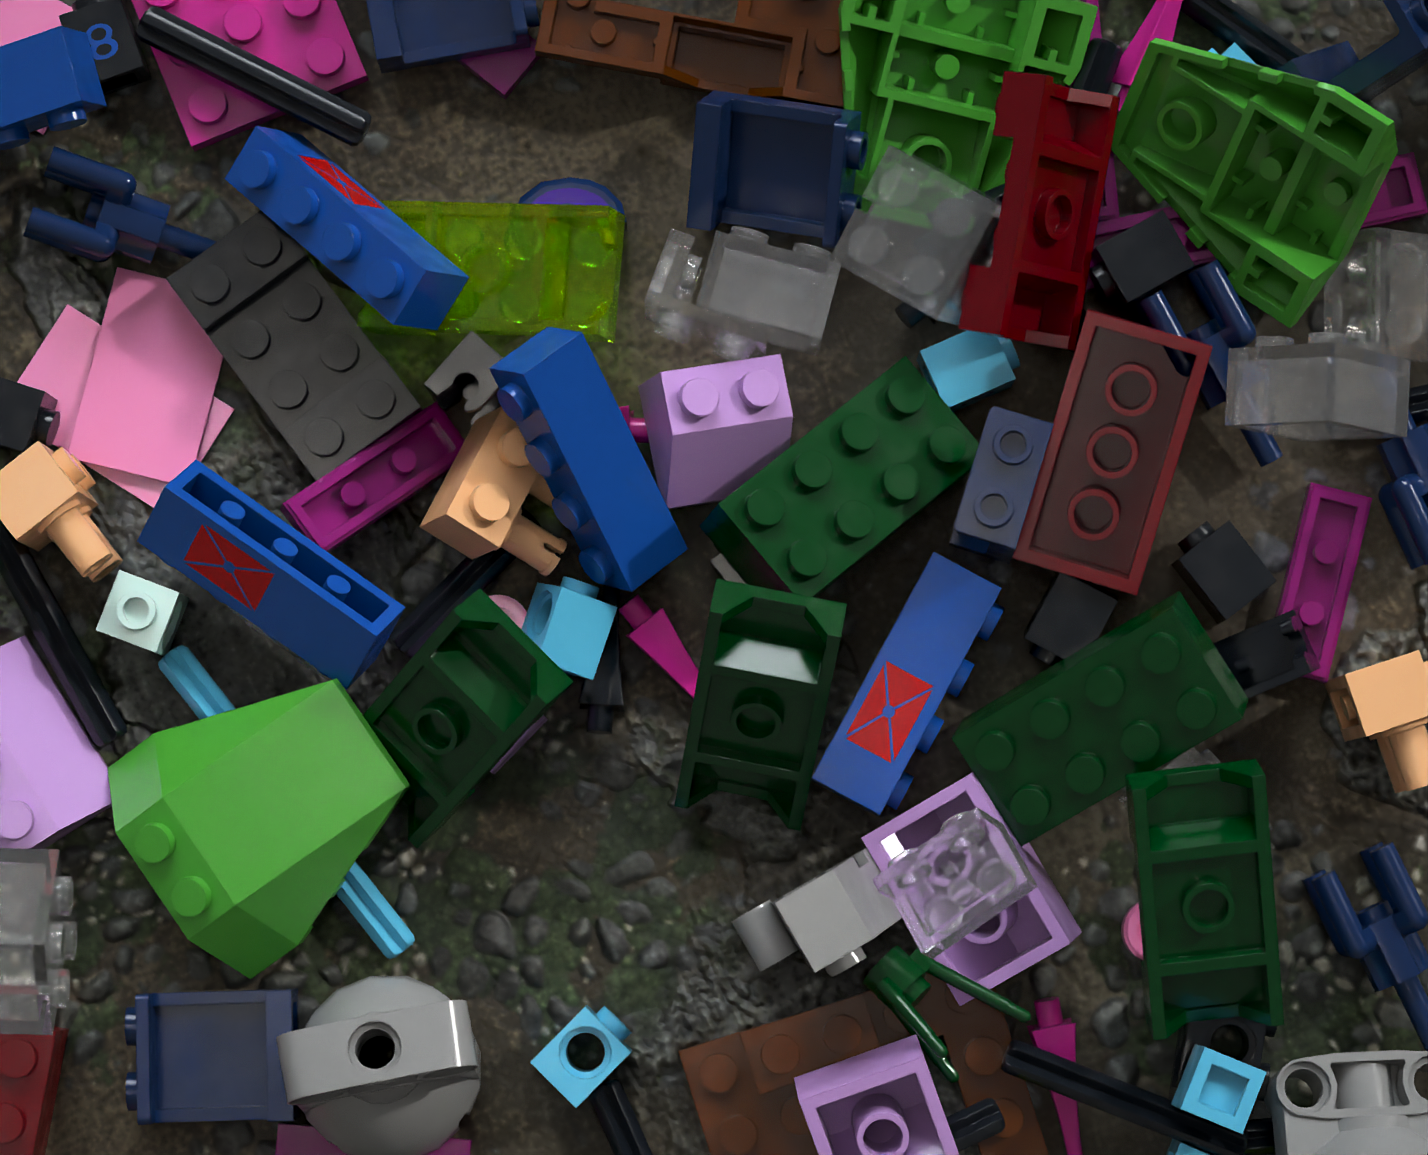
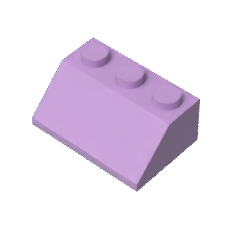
M26 635L0 646V859L4 865H19L112 807L108 766Z
M974 772L861 837L929 955L937 962L988 989H992L1069 945L1082 933L1030 843L1028 842L1021 847ZM946 983L959 1006L974 999V997Z

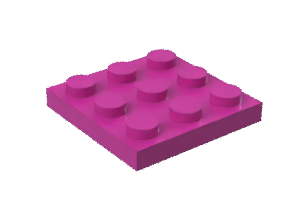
M131 0L139 20L151 6H157L333 95L369 81L336 0ZM150 46L194 151L286 114Z

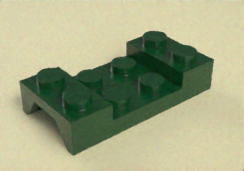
M716 579L674 804L675 807L687 809L718 790L767 800L788 829L801 830L841 641L847 604Z
M480 588L449 613L363 715L410 784L402 799L409 805L408 840L416 848H419L445 825L473 794L474 788L508 750L547 712L573 683Z
M1251 759L1125 774L1129 832L1134 844L1143 960L1140 961L1145 1020L1153 1040L1167 1039L1187 1022L1230 1017H1242L1268 1026L1284 1025L1266 775L1258 761Z

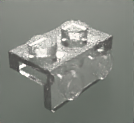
M979 808L958 813L946 820L938 834L917 848H910L897 854L888 863V868L873 879L878 892L894 901L920 952L931 959L1038 887L1005 826Z

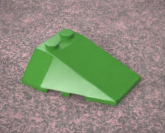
M840 0L838 14L844 109L862 112L860 131L867 132L869 140L866 162L861 171L856 170L854 194L862 196V213L933 230L934 226L927 214L1004 184L1005 169L1010 160L1013 141L993 135L996 120V101L1001 92L1004 71L1049 75L1054 77L1053 83L1070 86L1082 68L1098 7L1080 0Z
M1159 38L1149 42L1116 119L1111 147L1113 153L1156 202L1160 204L1165 200L1190 229L1185 235L1198 249L1205 245L1215 258L1219 260L1222 266L1229 272L1227 277L1236 293L1288 328H1291L1298 322L1349 253L1398 153L1394 121L1339 86Z
M337 678L187 724L158 731L107 768L115 833L186 938L249 979L254 978L303 943L313 928V922L328 900L336 895L345 882L344 877L362 851L369 847L410 787L409 782Z

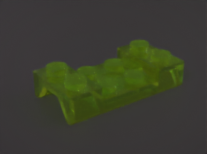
M379 200L470 278L438 330L393 325L368 303L358 313V327L375 334L435 336V333L468 334L471 330L475 334L535 336L546 327L580 331L587 342L615 343L625 225L624 214L610 206Z

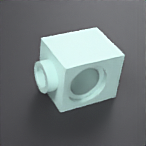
M119 570L96 630L164 656L170 650L190 598L180 592Z

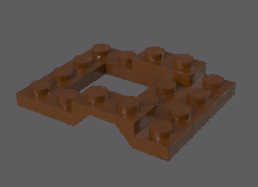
M544 0L535 46V55L538 57L658 78L662 85L705 93L717 90L844 109L838 14L840 0H738L734 23L611 0Z
M927 973L924 979L932 987L914 1008L933 1029L937 1037L942 1035L945 1046L948 1049L951 1065L959 1074L957 1084L965 1108L986 1098H992L997 1103L1005 1120V1128L1002 1132L977 1143L980 1155H1049L1026 1081L1007 1074L1001 1069L1005 1051L1012 1041L1004 1013L976 998L959 1006L946 982ZM993 987L992 989H990V990L994 991L995 993H997L995 987ZM866 990L811 1010L678 1050L710 1154L819 1155L799 1103L794 1077L911 1036V1034L896 1015L872 991Z

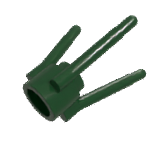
M895 946L880 959L863 981V984L896 1015L911 1036L917 1035L922 1050L950 1083H956L959 1080V1074L946 1058L948 1049L914 1008L932 987L924 979L927 973L1020 1022L1027 1023L1031 1020V1013L937 962L921 946L910 956L899 946Z

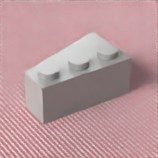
M867 847L772 902L809 969L816 973L825 968L826 972L832 977L865 959L866 955L861 946L877 937L906 915Z

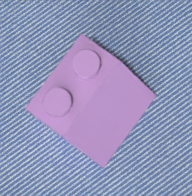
M781 354L659 372L638 386L657 485L669 510L724 500L790 447L793 413Z
M916 1034L794 1077L799 1103L819 1155H959Z

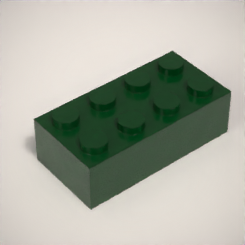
M904 356L722 500L702 522L700 528L748 585L816 598L963 479L971 471L979 442L909 359Z
M1178 591L1066 659L1061 660L965 717L951 739L1022 847L1126 786L1125 774L1153 771L1243 719L1249 699L1183 595Z

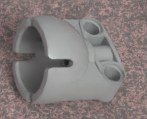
M369 976L339 988L315 1010L306 1023L305 1028L290 1031L276 1037L287 1104L297 1105L304 1112L307 1121L329 1143L332 1142L343 1153L348 1155H427L439 1150L460 1130V1120L464 1114L470 1115L480 1092L481 1051L472 1031L467 1001L450 1000L433 986L409 976ZM376 1036H384L391 1039L395 1044V1054L386 1066L379 1069H370L361 1064L360 1051L365 1042Z
M1387 1050L1331 1053L1290 1061L1270 1078L1264 1098L1266 1109L1272 1116L1276 1155H1428V1100L1419 1095L1414 1085V1075L1416 1072L1428 1073V1051ZM1297 1078L1307 1083L1313 1095L1311 1107H1298L1291 1103L1285 1093L1286 1079Z

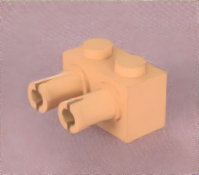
M502 407L475 420L419 527L472 560L493 550L497 551L499 548H503L538 570L543 576H548L555 569L561 559L555 553L563 554L567 546V541L557 538L521 515V506L527 494L532 495L551 508L554 497L544 477L528 461L524 450L527 443L516 421L512 420Z
M37 441L0 470V520L17 541L38 552L51 541L55 542L82 577L88 576L93 583L107 576L123 561L89 517L93 512L92 509L99 505L88 492L96 482L73 454L69 455L62 446L54 452L40 441Z
M1417 650L1328 680L1325 686L1344 741L1369 736L1370 741L1377 739L1395 793L1427 786L1428 733L1425 724L1428 723V661L1423 662L1420 651Z

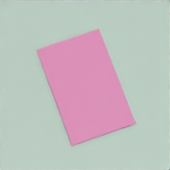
M117 267L67 452L69 455L73 454L82 462L169 483L198 457L224 357L181 301L167 279Z
M68 304L17 381V383L45 391L58 400L55 411L60 412V424L52 444L58 448L62 446L66 451H68L101 329L99 323ZM213 396L197 457L199 462H202L235 410L215 396ZM82 462L153 508L164 487L168 484V482Z

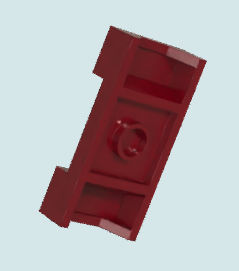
M1004 71L1001 92L996 101V120L993 135L1011 140L1013 144L1010 160L1005 169V188L999 222L993 236L994 250L991 267L970 264L967 283L961 297L962 311L958 329L1033 345L1075 351L1120 97L1053 83L1054 77L1049 75Z

